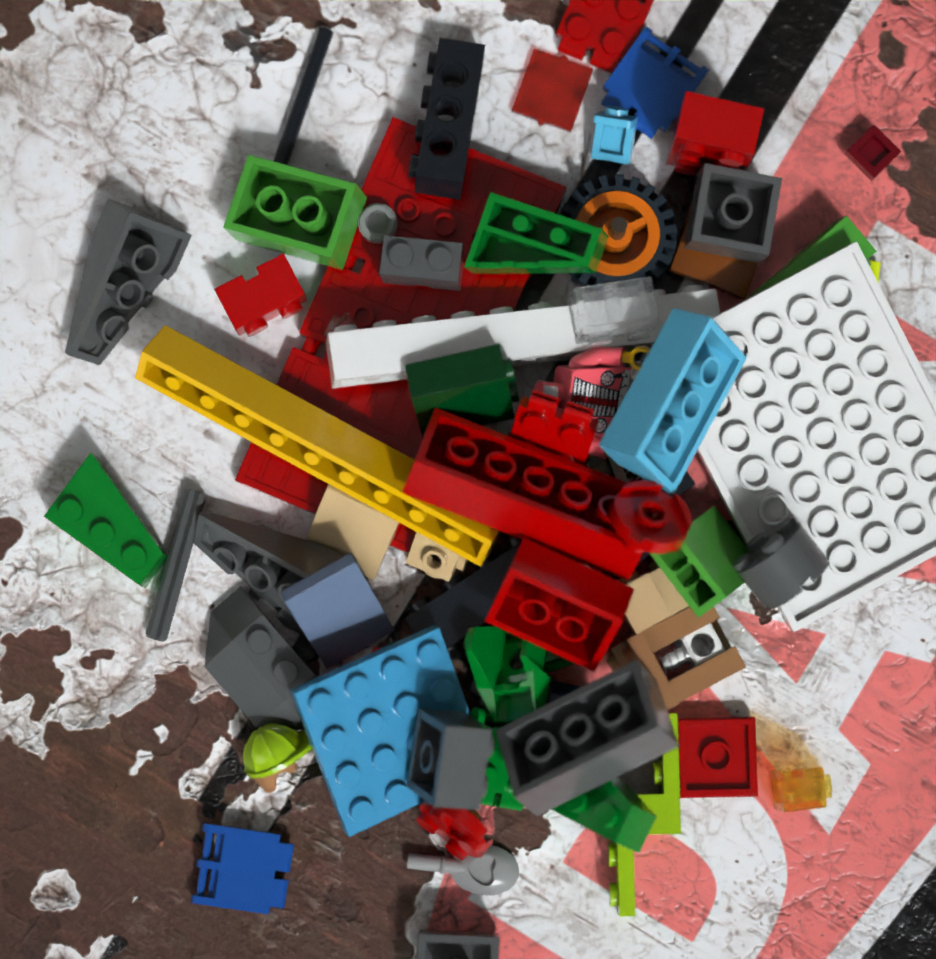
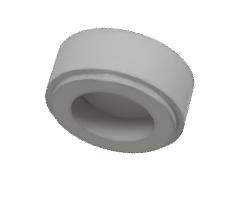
M375 203L362 210L358 220V227L362 236L368 242L383 244L384 235L395 236L398 229V221L394 211L389 206Z

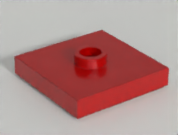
M755 717L678 718L680 798L758 796Z

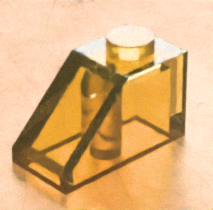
M823 767L771 770L774 810L794 812L827 807L826 798H832V783L830 775L824 774Z

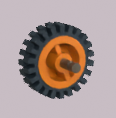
M615 174L614 178H607V175L599 176L598 181L593 183L589 180L583 184L579 191L575 190L570 195L568 202L564 203L561 209V216L601 228L609 235L596 273H568L571 276L570 280L576 286L580 284L584 287V291L590 295L592 292L600 294L599 298H605L614 294L633 295V297L640 295L646 288L649 290L656 284L659 278H662L671 263L676 249V235L678 233L677 224H674L673 221L674 213L672 208L668 209L666 206L667 200L662 194L658 196L654 192V186L649 183L647 186L641 184V179L632 176V180L624 179V174Z

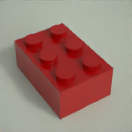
M686 91L675 122L666 165L674 166V171L685 175H696V172L705 163L746 171L755 153L764 108Z
M523 538L497 591L485 622L595 672L624 620L635 589Z

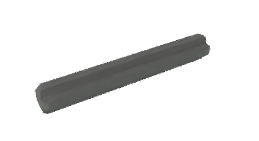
M186 489L184 492L146 630V636L150 639L163 642L168 638L194 543L198 514L203 510L206 495L201 491Z

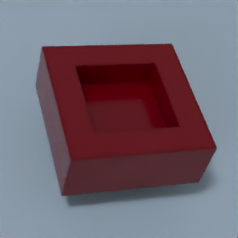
M873 125L846 151L845 155L873 181L901 153V150Z

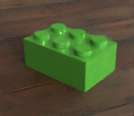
M248 155L223 228L237 241L343 270L367 196L355 183Z

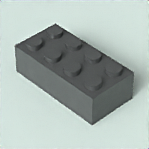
M638 660L495 730L514 798L535 816L679 747L658 682Z

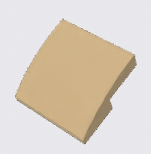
M329 484L306 540L323 544L343 556L351 553L363 575L374 581L395 536L399 522Z

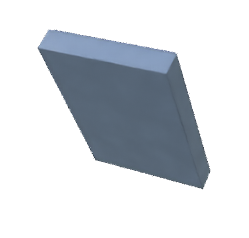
M351 553L280 592L285 604L326 669L395 631Z

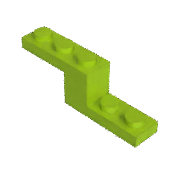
M668 713L678 741L677 713ZM677 747L661 755L660 761L653 762L654 786L661 785V793H636L657 816L648 835L681 834L679 749ZM608 843L609 867H616V883H609L610 907H617L619 917L636 916L634 851L617 843Z

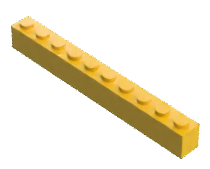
M164 325L143 349L135 379L476 565L482 567L500 538L502 532L402 493L414 459L176 330Z

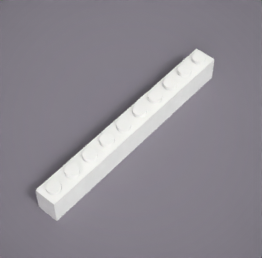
M692 285L680 289V293L666 294L665 290L657 289L644 292L642 297L628 299L627 294H614L605 297L603 302L590 303L588 298H578L566 302L567 306L552 307L551 303L543 302L530 305L528 310L513 312L512 307L495 308L489 311V315L475 316L472 311H464L452 314L451 319L436 320L435 316H421L412 319L410 324L397 325L395 320H385L374 323L373 328L358 329L357 325H342L334 328V332L328 333L325 342L332 388L408 380L405 369L406 364L496 344L500 345L502 359L511 358L513 367L569 361L575 355L594 346L624 347L628 352H632L635 347L640 345L651 349L673 308L711 318L720 314L716 289L704 290L702 285Z

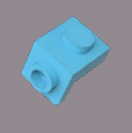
M605 106V111H599L594 114L593 123H596L591 158L629 165L632 160L638 117L628 115V109L617 106Z

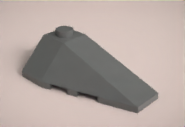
M108 198L92 235L65 353L68 356L101 365L129 330L128 323L141 307L147 308L154 299L151 297V294L164 278L169 280L176 272L192 235L141 210Z
M204 510L198 514L194 544L227 574L236 573L251 587L248 593L257 601L262 597L276 609L278 613L275 617L282 624L306 637L285 604L280 592L344 556L320 543Z

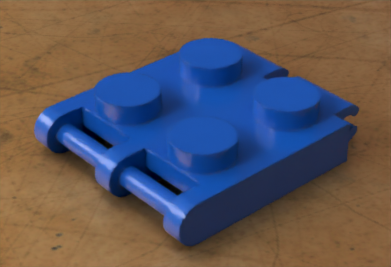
M646 26L603 85L602 90L607 94L602 100L601 105L604 107H623L628 109V112L630 110L634 111V116L638 117L636 129L652 139L659 129L664 133L667 132L678 116L685 92L694 93L710 69L704 65L700 68L680 54L681 49L676 46L673 48L669 47L653 36V30ZM646 41L650 42L651 44L659 48L661 51L666 53L667 57L665 58L657 51L646 45ZM676 60L677 62L691 70L693 73L696 74V76H691L689 73L675 65L674 61Z
M203 823L202 831L205 832L202 857L201 859L197 858L196 867H200L196 894L191 895V903L269 914L271 907L285 908L289 880L275 878L276 871L290 872L294 844L281 842L282 834ZM213 833H217L213 860H209ZM212 869L208 896H205L207 870Z

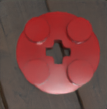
M642 480L633 481L623 486L620 493L615 496L609 509L610 521L617 534L623 538V546L630 552L642 553L645 551L664 554L678 551L685 541L692 524L691 512L684 500L676 493L671 498L668 494L661 491L663 486L658 483ZM644 513H647L651 518L656 519L657 521L648 519L644 515Z
M425 800L419 806L421 813L416 818L418 824L431 834L436 832L447 842L445 845L446 849L456 858L464 860L467 855L481 858L492 845V838L487 840L483 838L488 830L469 810L433 807Z

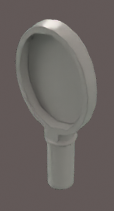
M491 845L481 858L467 855L464 860H460L455 856L449 858L444 855L441 857L416 853L408 854L407 869L451 874L455 883L462 889L478 895H497L506 892L515 885L519 877V867L515 858L508 851Z

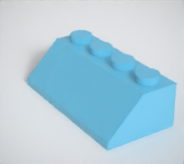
M673 308L650 352L644 359L632 385L625 394L613 420L606 429L599 446L618 465L647 481L663 486L662 490L674 494L747 357L711 317Z

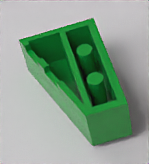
M490 192L464 268L473 274L596 273L609 235L601 228Z
M90 452L44 517L139 586L146 588L166 561L167 553L130 504L120 487L117 486L99 458Z
M619 777L551 809L637 853L640 852L657 817L629 785L624 783Z

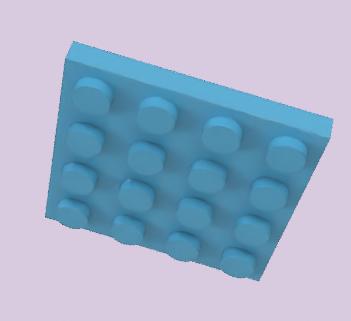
M435 625L290 690L343 831L348 837L424 801L423 798L407 787L418 708L463 711L470 715L440 628Z

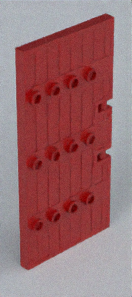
M392 117L361 189L367 196L364 208L371 204L381 203L389 206L394 211L398 221V229L395 236L463 243L465 251L464 266L490 192L557 214L567 191L564 185L469 148L461 200L414 193L415 178L408 177L411 155H419L421 143H415L416 126ZM436 149L432 151L434 154L440 156L448 154V152L443 149ZM357 226L343 270L330 266L327 267L299 331L300 335L305 337L301 350L292 347L276 385L415 460L422 441V434L413 406L408 380L332 388L327 351L323 359L315 356L319 345L326 346L325 342L328 333L334 332V328L342 325H357L358 329L373 328L374 323L385 320H395L397 325L410 324L412 319L421 316H435L436 320L451 319L452 314L464 311H472L475 316L489 315L490 310L500 307H512L513 312H515L531 274H473L463 266L461 291L435 289L420 285L383 283L379 274L383 244L368 242L364 239ZM356 260L364 262L360 274L352 271ZM252 442L235 478V481L314 515H316L329 485ZM399 523L390 547L409 554L416 531Z

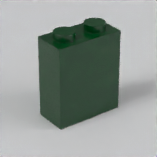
M499 344L405 365L411 398L422 438L435 408L479 425L515 418L512 403L519 402L520 400L511 358L502 359Z

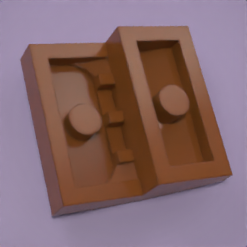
M691 202L675 252L667 270L699 285L707 284L735 298H746L758 263L684 249L692 206Z

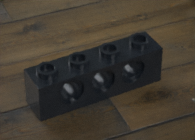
M439 38L437 52L430 51L426 74L433 75L431 86L424 85L421 108L427 109L425 120L418 119L415 143H421L419 155H411L408 177L415 178L414 193L461 200L484 63V44ZM454 81L460 85L451 87L446 85L445 82ZM441 115H449L452 116L454 119L450 121H444L438 117ZM436 149L446 150L448 154L440 156L434 154L432 151Z

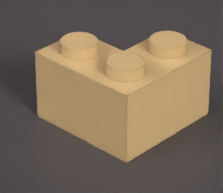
M655 561L647 565L650 573L639 577L637 571H634L629 581L622 578L618 580L635 589L623 620L631 637L689 606Z

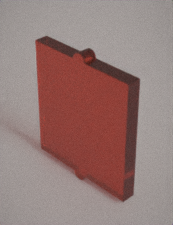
M533 49L512 108V113L538 121L539 126L547 124L571 133L593 69L567 60L566 55L557 57Z

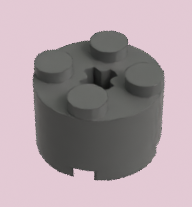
M794 516L783 520L775 528L776 532L770 536H767L764 532L755 536L745 546L749 552L740 556L732 564L737 574L765 608L774 609L795 598L803 592L800 586L809 577L813 582L816 581L829 565V560L825 557L822 550Z

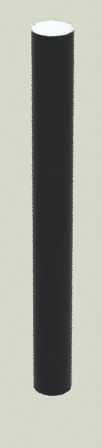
M319 27L273 159L274 162L285 165L289 164L334 34L333 31L327 28Z

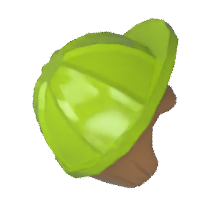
M269 723L253 731L243 752L244 772L246 775L252 778L265 792L275 791L278 775L283 772H295L297 769L295 761L312 749L306 731L296 732L277 723Z

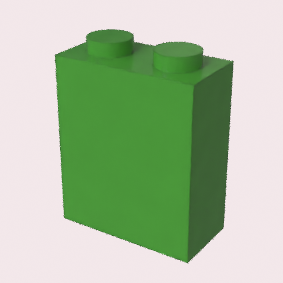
M714 505L692 521L686 539L678 551L664 554L650 553V555L699 618L744 583L732 564L749 551Z

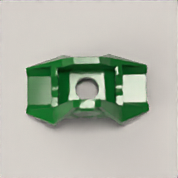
M491 624L488 627L469 628L465 635L464 646L477 689L493 720L496 723H511L545 706L550 677L543 671L546 650ZM521 651L520 657L524 667L515 670L512 668V660Z

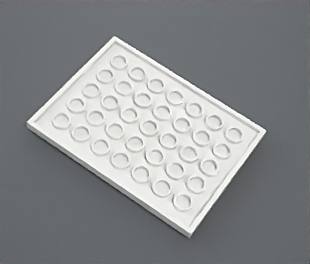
M857 241L712 317L716 324L747 358L697 452L745 544L762 532L770 536L776 532L775 528L783 520L794 516L829 560L828 567L816 581L813 582L809 577L800 586L803 592L779 606L790 630L795 632L934 557L936 555V395Z

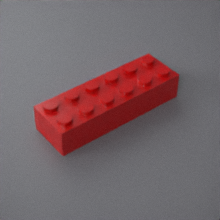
M438 408L434 409L402 493L523 540V538H526L565 557L629 581L643 552L633 553L628 551L622 544L623 538L617 534L610 521V506L615 496L620 493L622 487L627 482ZM644 513L648 519L653 520L647 513Z

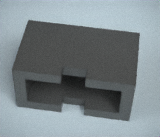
M384 235L380 277L383 283L420 285L435 289L461 291L465 257L463 243Z

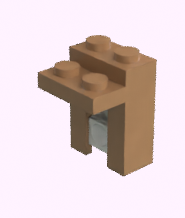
M688 607L610 648L609 651L612 657L607 659L612 672L638 660L657 680L667 710L746 668L736 646L731 647L717 621L720 617L715 607L699 618ZM697 634H703L711 641V651L705 657L696 655L691 649V641ZM680 640L682 644L680 648H674V651L671 653L666 652L667 655L664 658L660 656L661 663L665 669L664 673L654 652ZM688 661L694 666L670 680L666 677V669L673 672L674 668H680L682 664H686V662L688 664Z

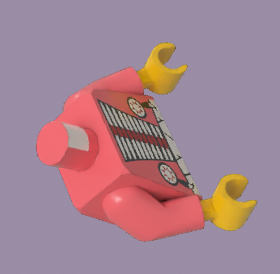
M644 345L635 347L632 352L626 351L624 347H591L572 357L569 365L557 366L553 382L538 381L534 390L560 398L557 407L565 409L567 401L594 409L592 418L599 420L588 454L606 460L610 456L599 446V443L628 390L631 368L626 367L625 363H630L632 368L639 371L642 365L635 361V354L638 352L649 353L651 349Z

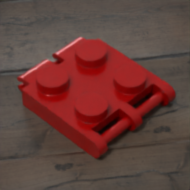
M570 0L556 32V37L561 39L558 51L583 61L587 50L593 52L589 64L612 74L639 37L655 0Z
M532 390L530 398L522 396L509 437L584 466L599 420L592 418L594 409L567 401L565 409L557 407L560 398L536 390Z

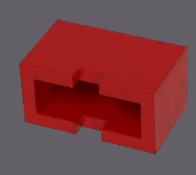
M284 253L257 266L256 269L259 275L247 281L240 275L214 289L239 336L246 333L250 337L262 332L268 327V321L281 315L282 319L291 317L303 309L302 303L308 301Z

